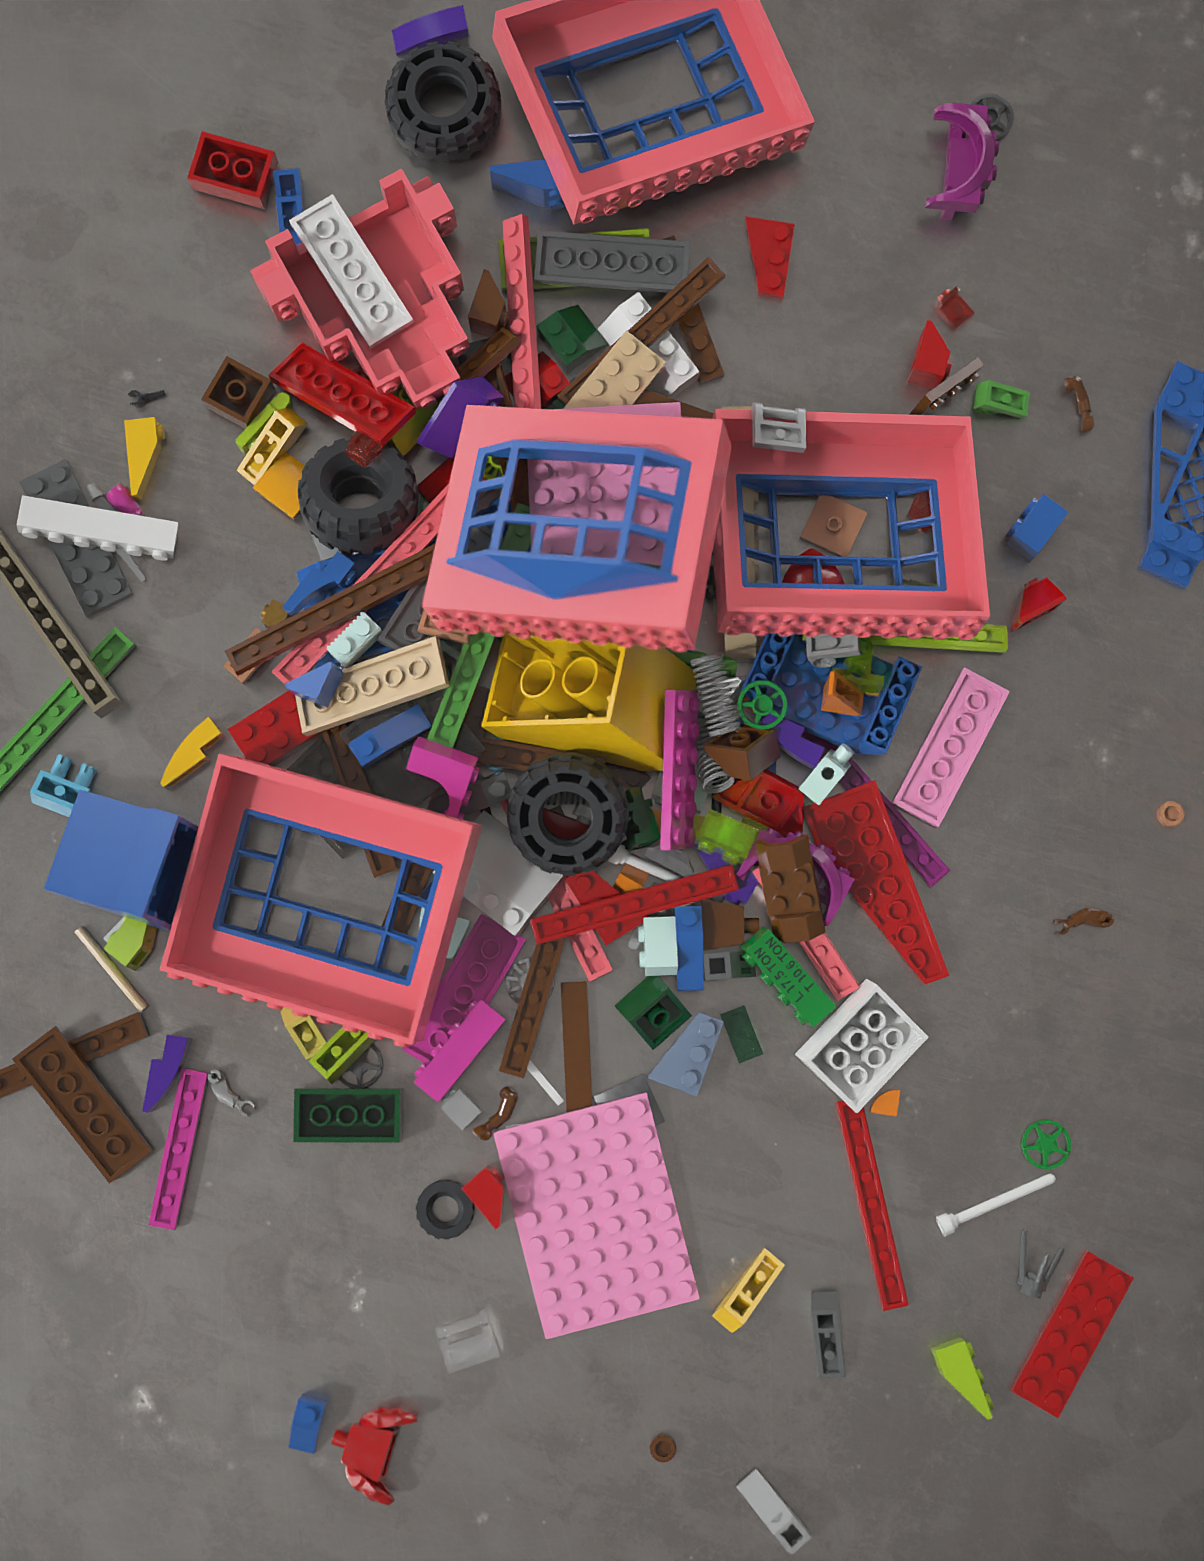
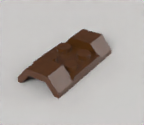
M808 834L801 835L787 842L768 843L762 839L756 840L755 845L760 865L759 871L774 936L783 943L810 941L825 933L826 929Z

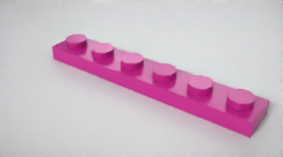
M181 1068L148 1224L150 1226L176 1230L209 1073Z

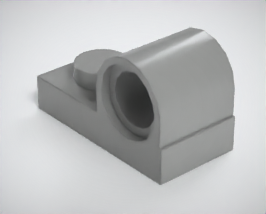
M819 634L815 637H806L807 658L815 667H831L836 664V658L860 655V638L856 637V635H845L836 638L830 635Z

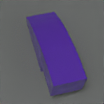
M456 6L430 13L393 29L392 35L396 55L407 54L416 47L419 49L424 48L430 42L438 41V44H445L447 41L468 38L469 31L464 6Z
M769 713L761 716L758 723L769 724L775 721L777 717ZM783 718L780 723L772 727V729H776L779 747L798 762L814 770L824 747L801 738L805 727Z
M177 1035L166 1036L162 1060H151L142 1112H152L172 1089L187 1059L192 1038Z

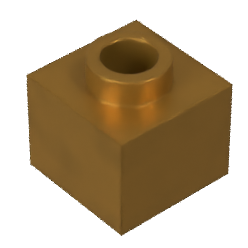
M272 599L270 605L266 604L264 606L261 618L263 619L262 624L265 627L270 628L292 617L282 608L283 603Z

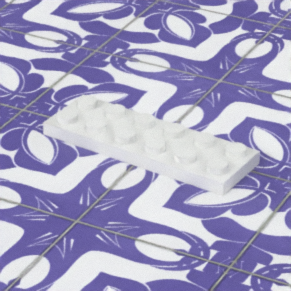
M333 194L289 220L296 234L370 349L414 323L413 318Z

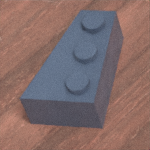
M698 1012L647 1078L697 1096L724 1021Z

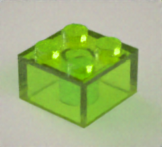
M709 809L694 843L699 845L697 849L710 855L713 852L723 855L722 860L736 865L738 862L743 863L746 859L758 829Z

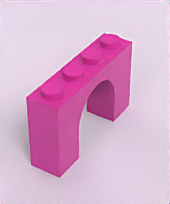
M418 736L413 745L406 769L438 781L447 791L450 803L449 808L441 814L463 820L465 814L460 813L462 805L467 806L472 791L468 790L470 782H476L480 768L475 767L478 757Z

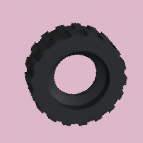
M448 1179L439 1180L431 1183L420 1194L416 1205V1218L420 1223V1227L429 1236L432 1235L436 1239L441 1238L444 1240L456 1238L464 1233L471 1224L474 1217L475 1204L461 1189L463 1187L461 1183ZM442 1196L451 1197L458 1204V1214L451 1222H440L433 1215V1204Z

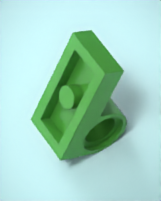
M986 380L976 385L973 410L981 414L1001 412L1018 418L1027 417L1030 392Z

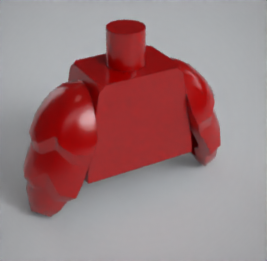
M379 1407L365 1413L358 1423L351 1426L349 1433L339 1429L335 1431L332 1445L344 1449L341 1462L346 1465L345 1472L348 1481L357 1492L363 1493L370 1501H377L388 1506L394 1502L393 1495L381 1482L386 1477L400 1430L394 1426L418 1422L416 1414L406 1412L401 1408L387 1409Z

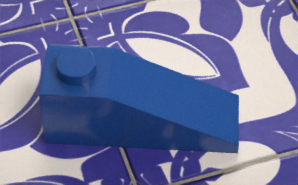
M417 704L370 729L348 743L361 766L366 769L430 729L432 725Z
M701 906L675 907L673 916L675 917L678 958L677 991H703Z

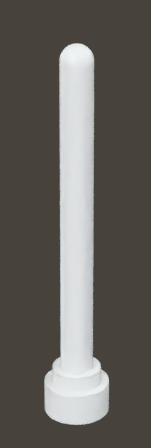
M622 844L608 860L616 865L618 863L629 864L666 881L683 878V876L628 853L629 850L625 849V846ZM722 894L707 899L712 900L714 902L722 903L724 901V895Z
M1049 1173L958 1214L944 1213L936 1217L938 1226L946 1237L955 1233V1229L959 1228V1224L1051 1185L1055 1182L1056 1178L1053 1174Z

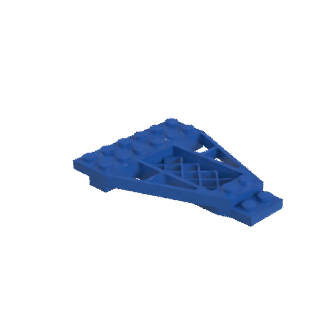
M1177 361L1153 409L1151 527L1149 530L1148 547L1138 568L1182 588H1186L1197 564L1204 559V532L1196 533L1192 523L1193 520L1202 517L1204 519V503L1202 500L1204 494L1200 495L1195 483L1204 479V475L1193 478L1189 465L1200 462L1204 471V455L1199 445L1200 442L1204 441V437L1199 438L1201 433L1204 434V372ZM1162 416L1194 430L1183 455L1161 446ZM1195 449L1198 458L1189 461ZM1161 455L1178 463L1162 503L1159 501ZM1185 471L1188 480L1179 483ZM1190 484L1195 497L1183 501L1179 488ZM1175 494L1178 503L1169 506ZM1197 501L1201 514L1190 517L1185 504ZM1180 507L1184 520L1174 523L1168 510ZM1186 523L1188 528H1185L1181 525Z

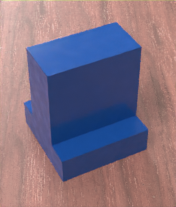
M79 790L43 889L65 899L170 932L199 826L173 813L152 807L149 810Z

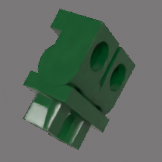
M636 787L625 791L629 806V819L625 833L627 839L621 844L625 846V849L629 850L628 852L647 848L661 839L655 815L651 809L653 806L652 799H644L642 788Z

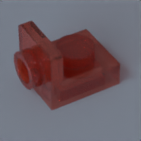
M958 286L951 291L949 288L943 291L937 297L938 303L935 307L938 314L954 332L975 314L959 295L960 289Z

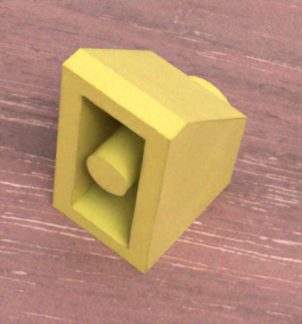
M283 1007L280 1012L286 1029L305 1059L313 1057L327 1043L315 1016L300 1017L292 1014V1009Z

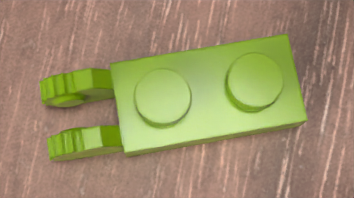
M282 392L277 397H274L235 440L238 448L244 454L251 449L276 410L287 407L292 408L293 404L288 394Z

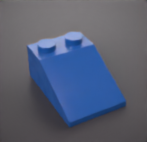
M545 159L489 166L492 190L544 208L561 209L565 207Z

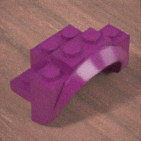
M947 103L934 109L933 120L950 122L944 192L932 198H926L925 208L942 210V219L952 220L955 211L976 213L979 204L983 205L985 189L988 190L991 181L996 180L997 165H993L994 157L998 156L999 141H995L996 131H990L991 116L987 115L988 106Z
M767 828L766 831L763 829L759 831L755 841L762 839L768 843L787 842L804 834L798 831L795 834L789 832L786 838H780L782 836L780 833ZM755 841L736 874V877L742 881L752 866H759ZM810 843L820 902L826 905L823 914L824 924L828 927L855 879L850 877V871L838 865L835 867L834 861L836 857L831 855L833 851L822 844L815 846ZM824 879L826 886L822 889L819 886Z

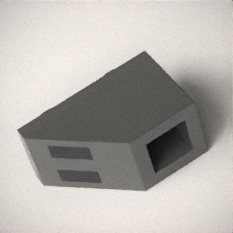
M744 951L703 954L704 981L756 977L755 967L752 968L742 957L745 954Z

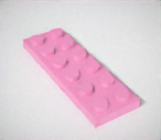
M964 667L892 804L938 828L1010 691Z

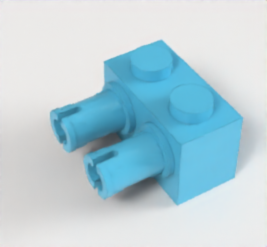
M58 754L49 773L40 770L30 791L32 803L70 817L79 790L90 792L88 787L97 770L92 766L88 769L87 764H81L74 782L68 781L64 777L73 761L68 757L63 759L64 756Z

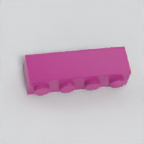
M480 1000L478 1003L473 1001L464 1012L468 1015L462 1023L457 1021L448 1031L451 1037L445 1044L440 1042L431 1052L434 1058L427 1065L423 1062L414 1073L417 1077L414 1083L437 1102L442 1100L506 1021L503 1016L483 1000Z

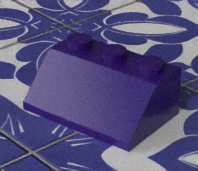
M483 376L453 382L417 442L431 450L450 458H455L466 406L499 407V403L504 396Z

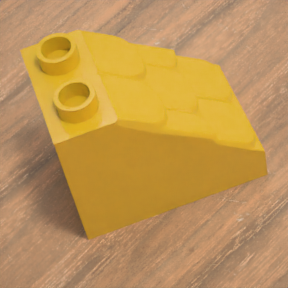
M504 634L481 727L500 739L606 758L607 763L638 771H663L666 690L695 691L698 678L694 676L698 673L693 672L691 667L663 647L651 650L640 645H633V647L628 648L619 646L616 643H607L606 645H597L591 641L572 643L555 638L553 641H547L534 636L523 639L511 634Z

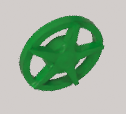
M768 680L751 682L744 687L739 695L738 712L740 717L747 725L753 728H772L780 723L786 714L787 699L785 693L774 682ZM758 685H768L777 691L771 695L762 694ZM755 686L756 696L753 700L742 702L745 693ZM778 695H781L783 700L781 714L773 708V700ZM742 706L752 707L756 713L754 723L745 716ZM769 713L777 717L775 721L769 724H758L761 716Z
M1039 1120L1032 1123L1025 1130L1021 1141L1022 1152L1033 1166L1040 1169H1054L1061 1166L1068 1159L1071 1152V1138L1061 1124L1052 1120ZM1051 1124L1059 1129L1052 1135L1044 1134L1038 1125ZM1035 1128L1038 1134L1035 1144L1026 1147L1027 1137L1031 1130ZM1061 1132L1066 1139V1151L1059 1148L1056 1139ZM1027 1150H1037L1043 1154V1165L1035 1162L1029 1156ZM1054 1152L1064 1154L1058 1162L1047 1165L1049 1155Z

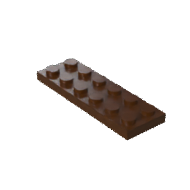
M54 1026L12 1058L109 1184L152 1152L151 1146L57 1026Z

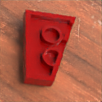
M745 216L758 295L783 299L795 224Z
M594 870L565 878L580 905L621 894ZM645 915L600 927L596 931L604 944L608 945L642 924L643 918L649 916Z

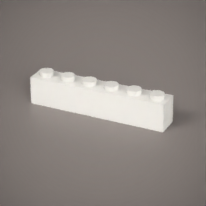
M22 495L17 530L18 533H22L27 538L42 536L56 543H63L65 540L74 542L75 545L80 547L94 545L100 546L102 550L114 552L118 549L124 550L127 554L133 556L147 554L152 555L157 560H167L168 558H174L178 522Z

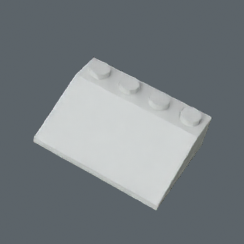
M484 810L473 822L482 825L463 896L514 936L522 934L530 923V919L536 915L564 876L557 873H547L540 870L533 863H529L522 856L517 846H514L509 828Z
M865 979L859 989L855 990L795 1055L854 1112L858 1113L927 1040L928 1036L877 984Z

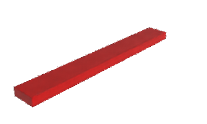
M733 864L535 917L530 919L536 945L733 892L739 890Z
M843 1100L835 1102L882 1311L909 1306L864 1107L856 1113Z

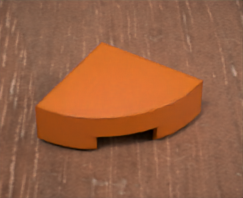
M890 1090L881 1094L872 1103L870 1112L897 1117L900 1090Z

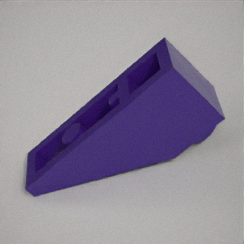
M697 839L693 842V849L707 870L733 864L735 875L737 874L741 864ZM749 870L743 881L736 877L739 890L725 893L727 901L738 906L740 903L745 905L759 882L751 870Z

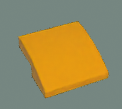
M285 452L253 486V489L295 520L300 514L298 482L302 478V470L305 465L288 452Z

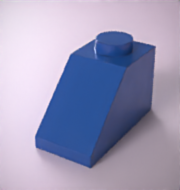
M304 1394L300 1396L291 1426L288 1448L315 1454L328 1400Z

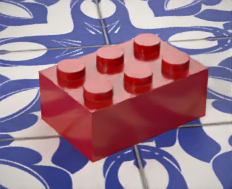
M202 131L187 179L193 190L264 209L274 179L273 171L277 170L279 162L275 151Z
M291 691L285 692L227 729L246 759L274 767L323 736L322 731L309 736L302 733L296 696Z

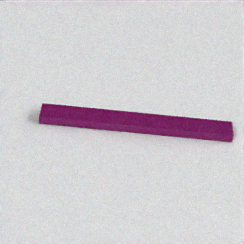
M803 731L801 738L824 747L819 762H821L830 749L836 751L839 746L806 731ZM851 757L848 760L851 766L838 783L847 791L872 780ZM879 789L906 861L931 888L951 870Z

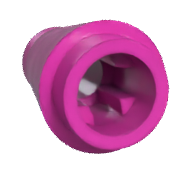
M122 483L117 484L105 495L109 500L108 503L119 512L139 516L143 513L131 495L127 486L124 487Z

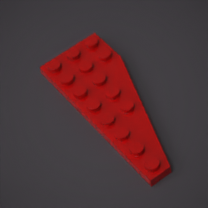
M876 780L828 797L820 805L812 803L804 806V815L816 846L822 844L833 851L831 855L836 857L834 861L835 867L838 865L851 872L850 877L855 880L849 892L902 955L921 981L926 985L950 976Z

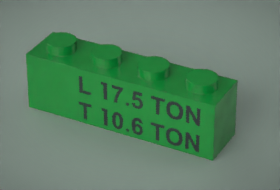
M763 926L740 947L745 952L742 956L752 968L757 966L761 970L760 978L769 987L775 986L779 991L776 996L785 1006L790 1004L796 1010L793 1015L803 1026L807 1023L814 1028L837 1007L768 928Z

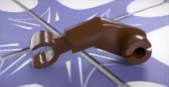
M1078 376L1065 378L1066 391L1075 390L1078 411L1083 417L1081 431L1093 429L1094 419L1093 416H1090L1092 411L1089 396L1082 379Z
M1084 908L1070 915L1068 919H1056L1054 923L1059 924L1062 922L1064 924L1062 931H1056L1057 934L1064 935L1071 927H1077L1084 923L1102 928L1109 927L1114 923V918L1107 911Z
M509 1086L501 1089L499 1093L502 1100L497 1113L491 1116L486 1124L479 1125L472 1130L475 1136L483 1141L490 1139L492 1129H497L512 1116L518 1096Z

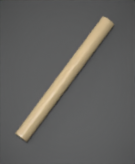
M84 926L77 929L75 933L139 1012L144 1011L148 1007L147 1003Z

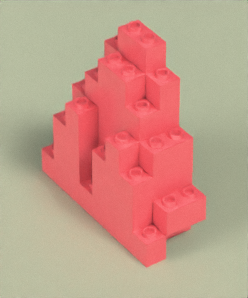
M401 168L379 180L384 200L348 219L413 318V324L370 349L303 243L296 246L288 229L265 241L272 259L250 270L278 322L282 320L288 321L294 318L297 312L301 311L329 362L342 360L348 356V352L352 351L366 376L370 378L378 395L382 393L389 394L395 391L398 385L401 384L415 408L418 409L433 405L436 402L435 399L444 394L446 395L453 382L461 381L449 357L462 355L466 352V348L470 346L465 332L447 302V299L451 301L458 298L461 292L464 291L461 272L441 237L450 235L455 230L454 228L457 227L454 208L440 183L433 185L431 179L427 176L411 185Z

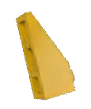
M290 407L276 410L237 471L255 485L273 463L295 444L308 423Z
M155 417L124 420L131 495L136 501H140L143 498L162 449L161 440H165L163 424L160 425Z
M764 1248L725 1296L712 1317L730 1332L736 1331L744 1325L785 1265Z

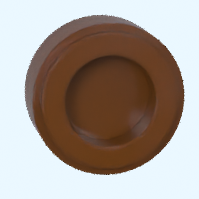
M658 1434L650 1442V1453L656 1461L668 1462L676 1454V1443L670 1435Z

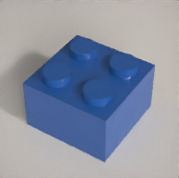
M1045 494L1039 500L1033 498L1020 515L1023 520L1018 518L1005 535L1009 540L1004 546L1030 563L1060 525L1068 511Z

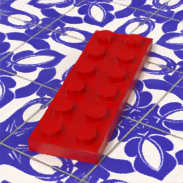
M303 342L268 374L272 383L381 447L416 414L414 406L391 393L378 395L372 382L334 360L329 362L327 356Z
M1085 1250L1010 1391L1054 1417L1059 1418L1134 1277Z

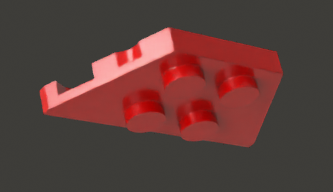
M768 769L762 771L751 781H743L737 778L728 789L713 795V799L755 822L777 831L785 838L789 832L795 834L798 831L803 834L805 794L799 790V786Z

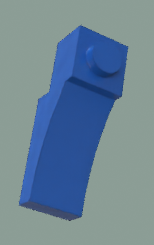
M300 168L277 169L273 171L279 231L281 233L288 229L297 246L302 241L289 220L304 212Z
M337 551L323 571H320L315 566L311 568L282 608L286 613L294 616L321 593L336 586L342 589L345 584L350 585L357 575L355 563Z

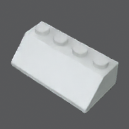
M638 292L619 305L598 328V331L609 346H611L626 330L628 331L649 312L651 307ZM669 331L649 347L667 364L647 390L673 399L698 381L699 370Z

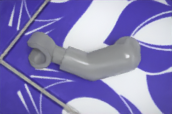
M217 1069L210 1071L208 1082L218 1101L232 1108H238L244 1117H248L243 1112L246 1105H251L256 1110L253 1102L242 1101L240 1096L230 1091L223 1072Z

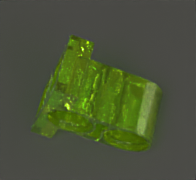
M860 638V650L863 654L845 657L843 669L833 667L832 671H836L862 690L864 694L878 696L884 685V676L870 674L873 644L868 638ZM851 672L858 673L861 678L855 677Z

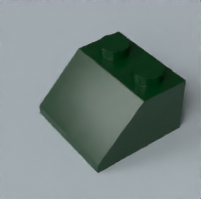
M578 304L556 311L537 325V335L566 374L608 345Z
M647 976L614 1005L652 1050L658 1047L692 1016L659 976Z

